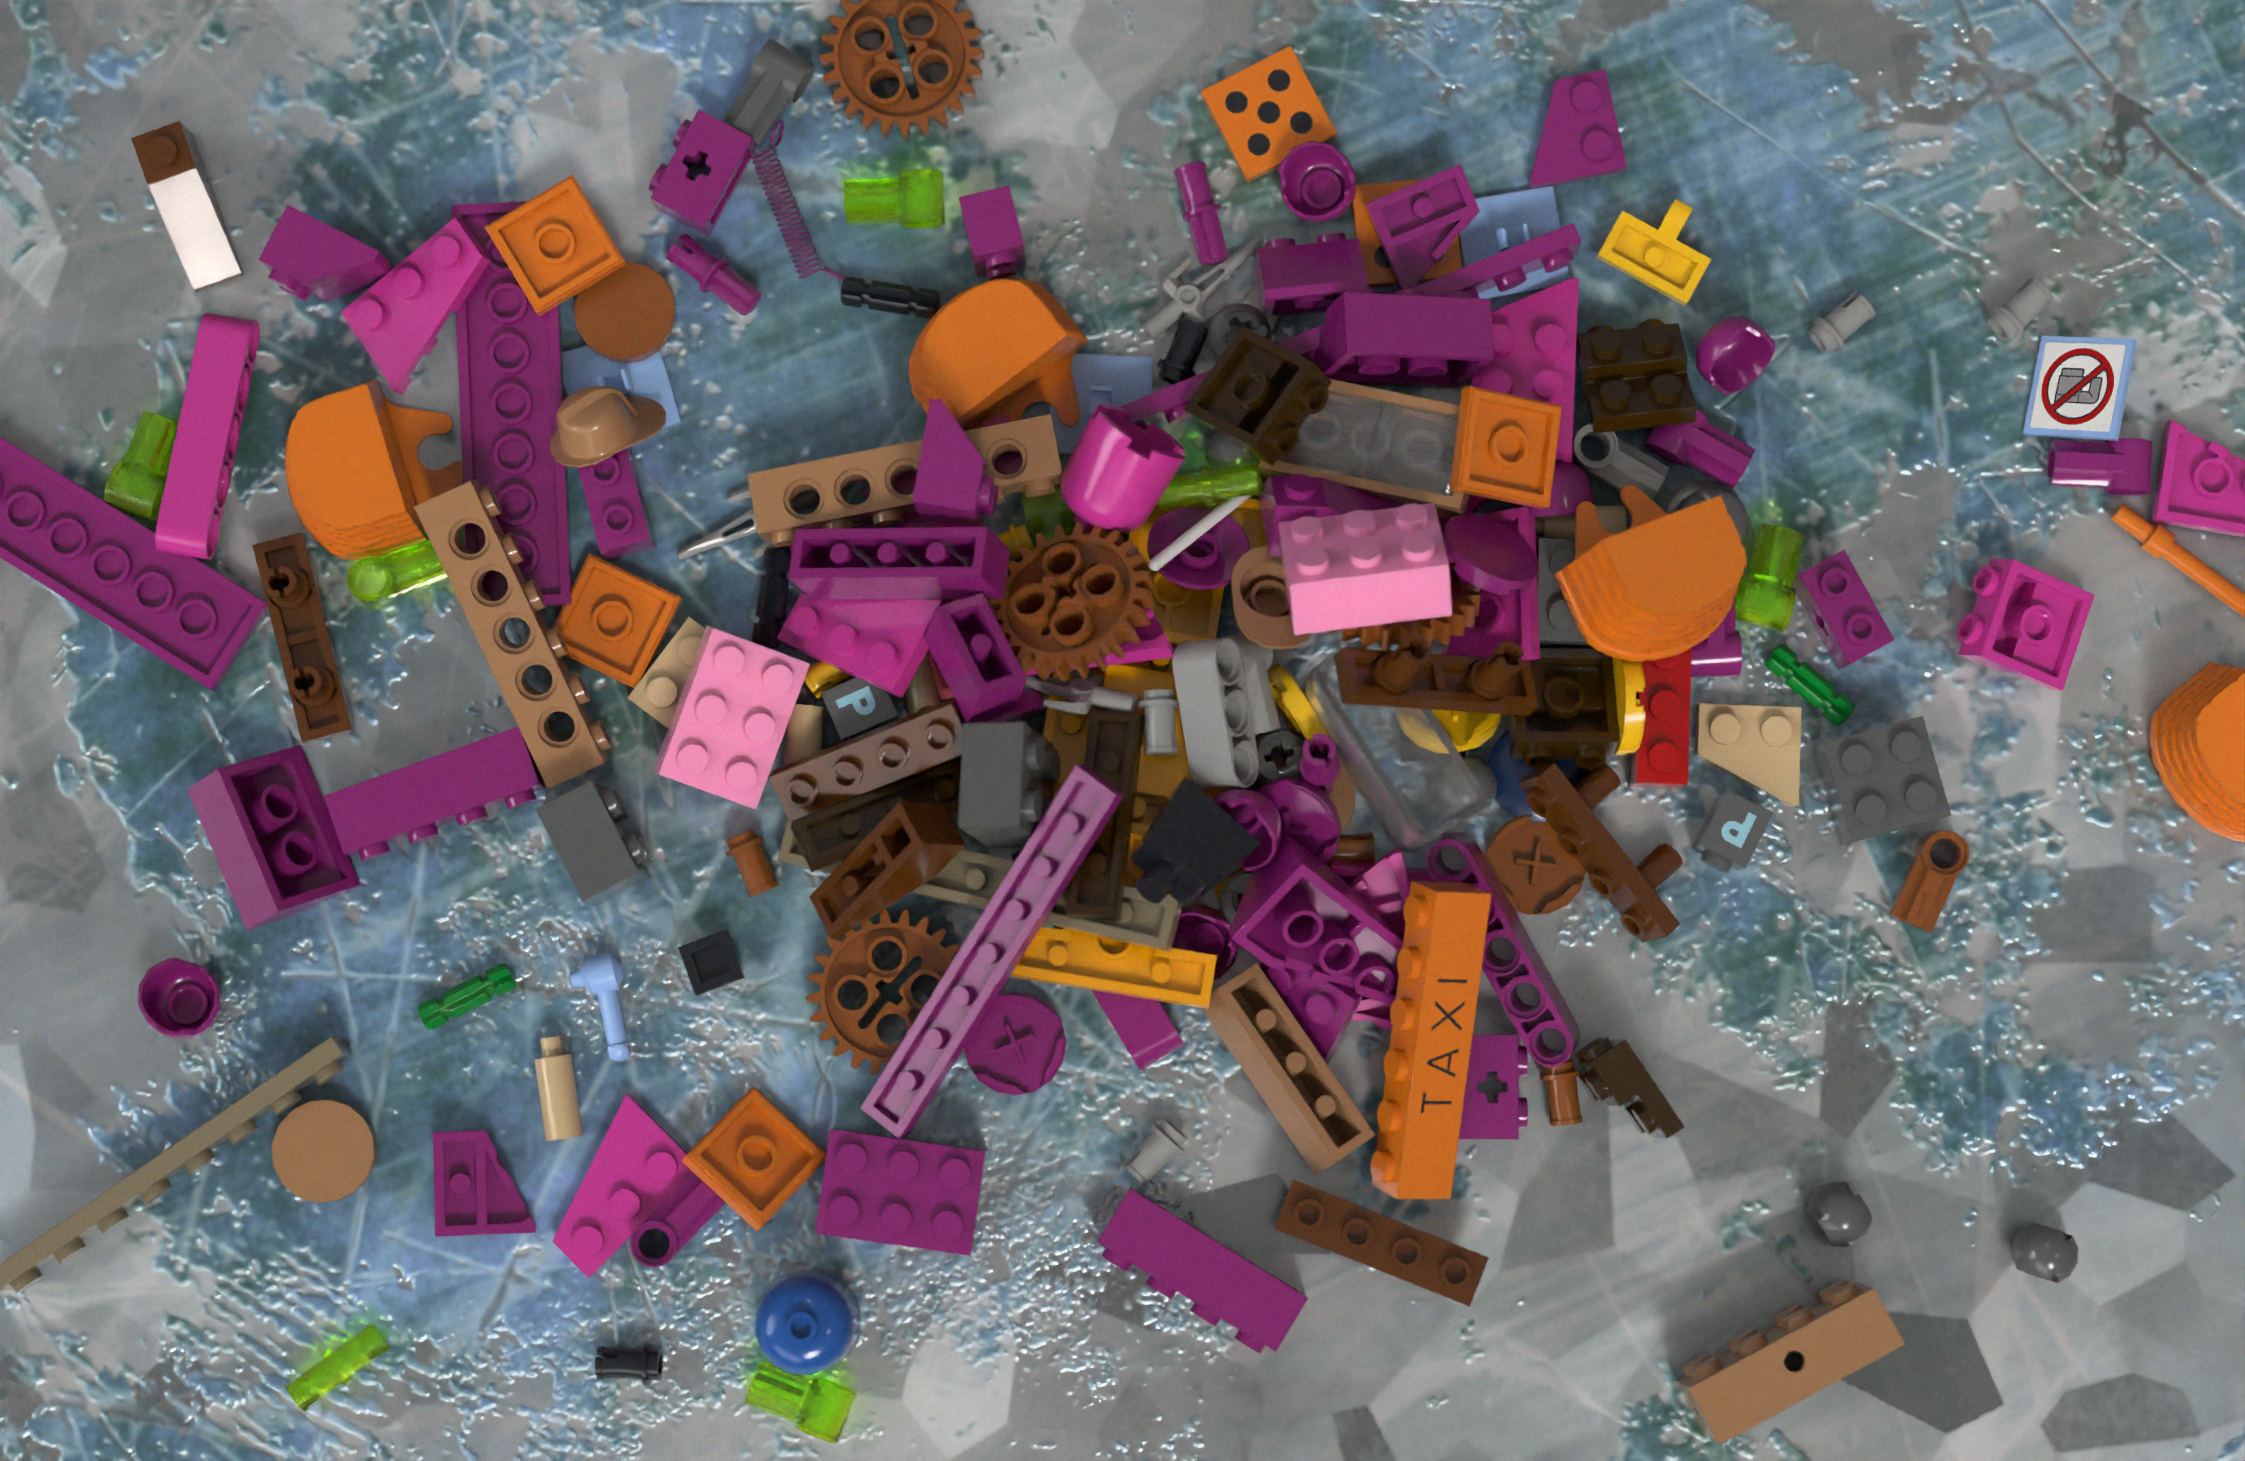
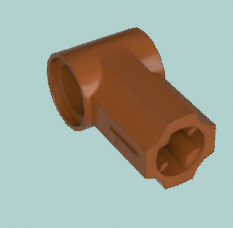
M1947 830L1930 831L1918 840L1914 851L1915 857L1889 912V915L1929 933H1932L1958 873L1966 867L1970 856L1969 847L1964 838L1956 832ZM1939 839L1948 841L1954 853L1951 862L1944 868L1934 865L1930 857L1931 847Z

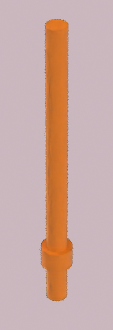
M2124 503L2119 505L2110 519L2141 541V549L2156 560L2160 557L2164 558L2245 618V592L2174 541L2176 535L2163 525L2158 523L2154 526Z

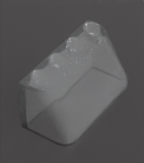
M1361 639L1357 640L1356 642L1350 644L1347 647L1362 648ZM1376 642L1366 648H1362L1382 650L1381 643ZM1338 652L1324 659L1309 672L1301 687V691L1314 709L1328 736L1333 739L1341 767L1389 841L1396 848L1401 847V851L1405 853H1417L1492 804L1430 709L1342 704L1334 659Z

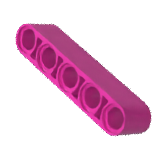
M205 313L201 319L156 526L155 545L158 552L209 560L214 555L258 352L260 329L259 323L256 320Z

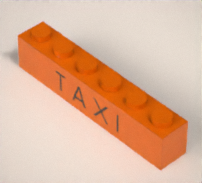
M1411 881L1410 894L1404 904V920L1406 924L1403 947L1397 957L1399 978L1396 999L1393 1001L1390 1010L1392 1032L1390 1047L1384 1058L1386 1078L1383 1101L1379 1104L1377 1110V1122L1379 1125L1377 1147L1370 1164L1372 1185L1395 1199H1451L1491 893L1468 883Z

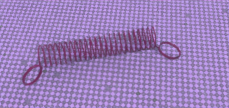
M778 120L771 134L772 148L759 151L750 156V159H755L752 164H758L754 169H760L756 174H763L758 179H765L760 184H768L763 187V190L770 189L765 192V195H771L767 200L775 199L769 203L771 206L776 205L771 210L781 209L773 214V216L781 215L775 221L784 220L778 223L777 226H784L780 229L782 232L789 230L782 234V237L789 236L784 239V242L794 240L803 234H808L806 238L794 240L786 245V247H791L806 239H810L808 243L794 246L788 250V252L797 251L790 255V257H797L811 249L814 250L813 253L794 259L793 263L816 255L814 259L796 264L795 268L802 267L814 260H819L816 264L797 270V273L805 272L799 278H805L819 270H823L844 280V276L825 266L821 269L822 264H819L820 259L817 258L818 254L815 253L814 244L810 243L812 239L809 238L810 234L807 232V227H804L805 222H802L803 217H800L801 212L798 211L799 207L796 206L797 202L794 201L793 192L789 191L791 187L788 186L786 175H783L784 170H781L782 165H779L780 160L777 159L778 155L775 154L776 151L773 149L774 146L779 145L784 132V122ZM781 122L780 136L776 144H774V135ZM772 150L774 151L773 154L762 156ZM766 151L765 153H763V154H761V155H759V156L753 157L754 155H756V154H758V153H761V152ZM772 156H776V158L773 160L765 161ZM767 157L759 162H755L761 158ZM774 161H778L777 165L767 166ZM769 162L768 164H766V165H764V166L758 167L759 165H761V164H763V163ZM780 166L779 170L770 171L773 168ZM772 167L764 172H760L766 168ZM779 171L783 172L781 175L770 177ZM774 172L773 174H771V175H769V176H766V177L761 178L762 176H764V175H766V174H769V173ZM782 176L785 177L784 180L773 182ZM771 178H775L769 182L763 183ZM782 182H787L784 186L775 187ZM777 183V184L774 185V186H771V187H769V188H766L767 186H769V185H771V184ZM785 187H789L787 191L778 192ZM780 188L774 192L768 193L774 189ZM787 192H791L789 196L778 198ZM789 197H793L792 201L781 203ZM793 202L795 203L794 206L783 208ZM793 208H797L795 212H789L784 214L785 212ZM788 209L782 213L776 214L782 210ZM795 213H799L797 217L786 219ZM798 218H801L800 222L789 224L790 222ZM800 223L804 224L802 227L791 229ZM801 229H806L803 233L791 235ZM796 230V231H794V232H792V233H790V234L785 235L786 233H788V232H790V231ZM808 244H812L810 248L799 250ZM816 265H821L819 269L807 271Z

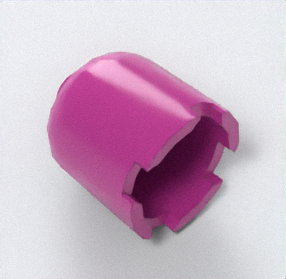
M1099 403L1091 415L1062 471L1059 481L1060 493L1066 505L1076 514L1073 519L1076 524L1081 522L1086 531L1091 532L1097 525L1108 532L1118 530L1120 533H1130L1139 529L1151 514L1185 459L1182 453L1185 449L1174 437L1159 426L1151 423L1146 431L1127 421L1131 414L1129 410L1109 403Z

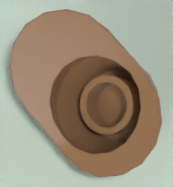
M611 386L582 388L570 394L559 406L556 420L557 430L550 441V452L555 461L564 466L580 468L595 465L610 458L617 452L643 442L657 434L666 423V411L660 403L650 398L639 396L625 397L619 389Z
M1267 546L1255 547L1243 554L1233 568L1231 579L1234 617L1238 628L1249 640L1262 647L1272 649L1295 648L1308 641L1313 633L1294 635L1283 575L1282 557H1269Z

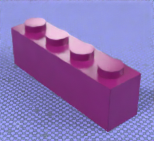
M988 527L796 529L788 578L813 600L964 599L983 593L986 599L1004 598L1010 549Z
M515 727L324 795V799L343 854L352 857L359 855L361 862H365L390 853L391 850L388 844L407 837L410 844L434 838L439 835L438 826L456 820L459 827L482 821L488 818L486 809L505 803L507 810L532 803L537 800L534 792L545 789L546 785L519 727Z
M1129 1187L1098 1239V1243L1106 1247L1101 1255L1103 1258L1128 1272L1132 1264L1150 1274L1145 1282L1147 1285L1170 1299L1173 1298L1176 1291L1194 1301L1190 1309L1191 1312L1214 1326H1217L1220 1319L1230 1323L1239 1329L1234 1338L1260 1354L1265 1346L1275 1352L1278 1350L1308 1300V1297L1299 1290Z

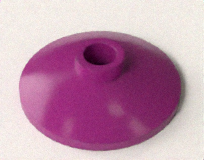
M1183 507L1161 516L1153 524L1148 535L1147 551L1149 559L1151 560L1213 511V509ZM1226 516L1160 568L1158 572L1173 583L1192 589H1215L1231 583L1235 564L1243 554L1250 551L1248 537L1236 521Z

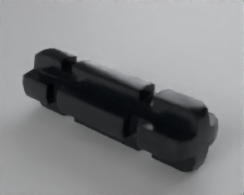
M850 276L845 277L840 293L841 302L846 306L861 308L862 304H867L869 309L904 315H909V312L912 311L916 312V317L929 319L939 310L941 300L940 293L937 290L920 288L918 292L913 291L912 286L872 280L871 284H867L863 278Z
M767 548L762 567L766 570V574L761 575L755 614L756 617H759V621L754 623L752 642L767 648H778L780 645V641L777 639L782 629L779 626V621H784L789 587V580L786 578V574L789 573L792 554L791 551L782 548Z

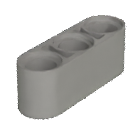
M1232 639L1182 641L1174 651L1172 663L1192 780L1201 789L1250 787L1258 776L1259 759L1240 649Z

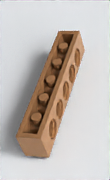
M1051 414L964 431L984 459L990 476L995 477L994 485H998L997 504L1005 501L1004 495L1024 491L1026 497H1038L1056 491L1055 485L1059 484L1063 468ZM923 439L748 473L747 477L758 535L764 542L772 541L773 546L782 547L793 545L796 529H854L853 524L873 521L875 527H885L903 522L904 514L918 511L912 502L913 493L909 495L899 494L895 491L894 485L896 479L902 473H917ZM1006 452H1015L1023 458L1020 469L1011 475H1003L995 470L997 458ZM859 481L870 485V495L865 502L859 505H851L845 502L844 494L849 485ZM807 491L819 494L820 503L813 513L801 515L795 512L794 503L800 494Z
M478 479L471 480L414 506L547 788L554 787L604 764L610 759L606 750L612 747L608 732L601 720L598 719L593 722L584 703L590 701L588 690L578 673L570 675L562 656L568 654L567 646L556 626L548 628L540 611L546 607L544 597L534 579L526 581L518 565L519 562L524 560L523 553L514 535L511 532L504 535L496 516L501 514L502 510L491 487L487 485L482 488ZM468 523L480 526L485 533V545L479 552L469 551L462 544L461 532ZM490 570L502 573L507 579L508 590L502 599L492 598L484 590L483 579ZM510 618H520L528 624L530 638L525 645H515L506 637L505 626ZM532 665L545 666L551 672L553 681L549 691L539 692L529 685L527 673ZM553 712H565L573 719L575 729L570 738H559L552 733L549 727V719Z

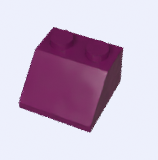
M289 205L285 208L258 259L271 271L268 279L280 285L278 288L303 302H307L310 295L323 302H327L370 288L394 268L379 250Z
M1328 233L1315 237L1316 243L1296 245L1293 238H1280L1265 242V248L1257 249L1255 256L1261 312L1266 318L1326 312L1327 308L1346 289L1360 286L1369 287L1359 239H1346L1345 233Z
M931 398L912 502L921 519L968 527H983L985 515L994 516L996 509L998 485H994L995 477L990 476L984 459L942 400Z

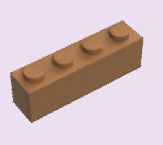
M1257 963L1211 994L1209 1008H1201L1315 1175L1335 1164L1375 1136Z

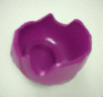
M1313 140L1293 147L1280 163L1278 172L1281 179V197L1288 209L1292 210L1293 214L1301 220L1325 223L1341 217L1355 198L1357 183L1352 163L1332 144Z
M1742 315L1736 317L1729 316L1718 321L1705 331L1696 347V368L1707 383L1711 384L1721 394L1729 395L1744 389L1762 374L1772 359L1775 351V342L1754 320Z
M1556 459L1550 507L1543 509L1529 507L1530 513L1538 517L1573 515L1576 513V507L1581 502L1589 501L1594 504L1592 486L1588 475L1577 464L1563 463ZM1515 504L1516 508L1522 507V505Z
M1241 788L1224 790L1214 796L1212 800L1260 842V845L1242 864L1243 870L1252 871L1268 865L1277 852L1281 841V815L1274 803L1258 792Z
M1204 904L1181 909L1172 948L1217 955L1213 980L1220 979L1236 962L1239 944L1230 938L1228 933L1231 924L1225 919L1220 910Z
M177 957L168 958L148 969L138 985V1006L146 1022L157 1032L177 1039H193L195 1036H201L214 1025L222 1011V989L211 972H208L204 966L183 961Z

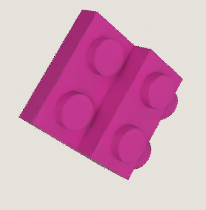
M1990 559L1988 565H1984L1979 569L1973 581V591L1978 594L1973 612L1965 615L1958 625L1957 639L1962 642L1958 655L1995 671L2012 673L2049 690L2063 691L2094 594L2017 560Z

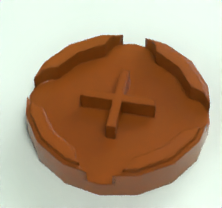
M626 261L627 265L578 293L574 305L576 327L588 348L597 355L599 354L602 357L609 358L610 361L622 364L643 361L659 352L668 342L667 338L671 334L672 328L674 329L677 320L675 298L664 278L647 265Z
M1521 815L1504 823L1490 838L1484 856L1515 911L1525 915H1546L1567 906L1580 892L1586 870L1576 858L1563 850L1558 842V834L1548 822H1528L1532 816Z

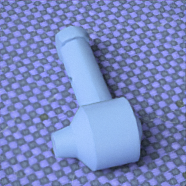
M613 952L587 957L581 969L570 973L572 986L585 987L591 993L597 995L609 1057L613 1061L626 1060L630 1056V1048L617 991L620 990V983L623 978L622 965L615 958Z

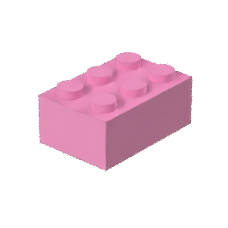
M1411 503L1397 508L1373 511L1355 510L1348 514L1317 518L1301 517L1293 521L1278 522L1283 575L1294 635L1452 615L1449 563L1435 503L1421 505Z
M707 625L653 770L664 777L757 809L810 663Z

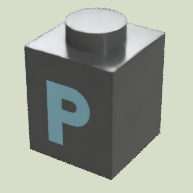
M853 678L821 693L843 742L899 720L900 717L896 707L905 704L903 698L858 678Z
M1724 790L1718 794L1692 848L1703 853L1700 859L1701 862L1720 872L1728 874L1731 867L1736 870L1744 869L1747 867L1773 812L1729 790Z

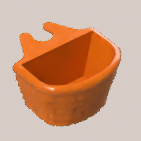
M1017 278L986 281L952 298L926 323L916 340L909 358L908 375L911 384L910 390L927 415L930 399L942 400L963 431L975 429L1001 413L1011 421L1022 420L1025 410L1037 402H1045L1052 405L1064 425L1074 426L1080 420V412L1071 373V363L1077 351L1089 340L1056 298L1039 283Z
M378 379L320 397L299 409L291 423L286 441L285 473L291 502L296 509L300 521L312 538L337 558L348 561L355 560L359 563L370 562L376 558L383 559L397 552L402 553L412 550L416 546L421 547L428 544L426 531L414 506L458 487L463 482L462 462L456 461L440 470H430L421 464L418 458V449L425 438L432 435L449 433L454 425L452 418L444 413L403 408L390 403L385 397Z
M1626 485L1620 492V498L1631 513L1632 523L1629 530L1618 534L1609 533L1601 526L1597 509L1593 503L1589 501L1581 502L1576 507L1574 561L1555 573L1554 576L1559 582L1561 592L1568 601L1567 605L1587 644L1595 650L1603 652L1605 655L1624 659L1625 661H1653L1681 654L1701 643L1716 631L1732 607L1739 581L1744 574V567L1747 566L1746 553L1741 545V538L1731 516L1727 513V508L1721 495L1668 515L1637 486Z
M2210 661L2205 665L2204 669H2200L2188 682H2184L2173 694L2168 695L2159 708L2153 712L2149 732L2150 747L2152 749L2151 757L2155 768L2159 771L2161 781L2165 788L2169 790L2170 796L2193 820L2221 837L2245 843V669L2243 667L2237 668L2236 666L2230 667L2228 664L2223 666L2222 663L2215 664Z

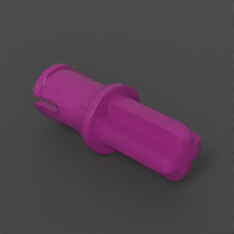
M1189 163L1176 168L1174 171L1186 211L1182 214V220L1189 222L1199 263L1201 265L1217 264L1227 259L1228 255L1218 214L1222 209L1219 204L1214 203L1206 172V163Z
M687 233L678 238V241L682 244L681 246H678L675 242L673 243L666 259L699 282V289L703 293L712 292L743 316L751 313L757 307L762 296L760 291L728 267L729 262L724 257L717 259L692 240Z
M1314 734L1311 736L1312 744L1308 739L1303 744V755L1299 762L1300 773L1305 781L1323 790L1328 795L1333 791V782L1340 773V759L1336 753V745L1333 739L1328 735Z

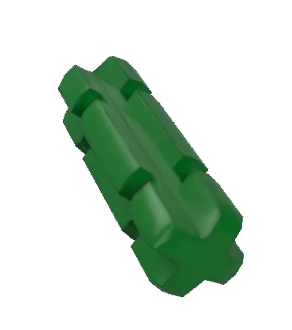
M1784 644L1777 646L1766 658L1765 666L1778 678L1783 675L1786 678L1784 683L1815 709L1818 707L1824 710L1822 715L1831 723L1837 726L1843 724L1853 713L1856 707L1854 702L1842 692L1836 694L1833 691L1835 686L1808 663L1797 661L1798 655Z
M500 963L486 970L485 976L477 975L443 992L442 998L433 997L419 1004L417 1007L419 1017L427 1029H435L449 1022L448 1017L453 1016V1018H457L493 1000L492 995L497 994V996H501L517 986L515 976L507 964Z

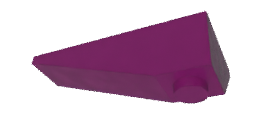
M1303 474L1270 476L1259 488L1258 495L1269 557H1282L1278 522L1293 521L1301 517L1317 518L1348 514L1355 510L1373 511L1397 508L1405 505L1322 477H1309ZM1437 515L1442 533L1450 519ZM1448 554V563H1456Z
M1286 835L1281 840L1278 850L1270 863L1251 872L1228 933L1230 938L1269 967L1282 971L1286 967L1308 974L1313 981L1326 984L1327 981L1354 989L1358 995L1392 1005L1396 999L1399 978L1397 957L1403 947L1404 934L1328 866L1290 836Z

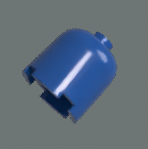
M801 1269L781 1277L767 1290L755 1315V1336L761 1352L775 1367L792 1375H814L836 1366L851 1352L860 1333L861 1311L854 1293L839 1278L823 1270Z

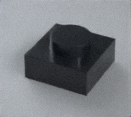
M727 929L678 947L695 996L746 978L729 930Z

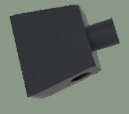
M1185 777L1162 804L1132 854L1133 863L1145 872L1136 883L1137 890L1145 900L1154 904L1161 903L1169 894L1179 904L1189 906L1235 873L1260 845V842L1190 779Z

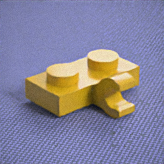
M1677 199L1671 204L1658 230L1622 210L1596 256L1597 259L1683 306L1688 303L1711 261L1709 257L1676 240L1693 210L1692 207Z

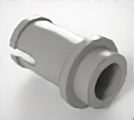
M2030 277L2003 306L1995 305L1991 309L1992 316L1987 321L1988 325L2004 341L2009 342L2013 337L2021 338L2025 332L2024 327L2045 306L2053 301V295L2040 280Z
M1853 291L1846 300L1825 318L1817 317L1813 320V328L1808 331L1809 337L1815 346L1825 354H1829L1833 350L1836 352L1841 351L1844 348L1843 341L1864 323L1875 317V311L1863 295H1858V292Z
M1156 689L1144 691V700L1139 702V708L1144 709L1145 755H1172L1178 753L1176 747L1175 708L1179 707L1178 700H1175V690Z
M1164 1119L1159 1125L1154 1123L1151 1126L1152 1134L1123 1163V1166L1145 1186L1150 1184L1151 1179L1176 1152L1182 1154L1184 1151L1182 1145L1188 1140L1167 1119Z

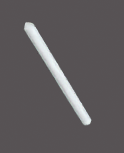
M1253 478L1149 560L1148 565L1150 569L1158 571L1259 491V488L1262 486V479Z

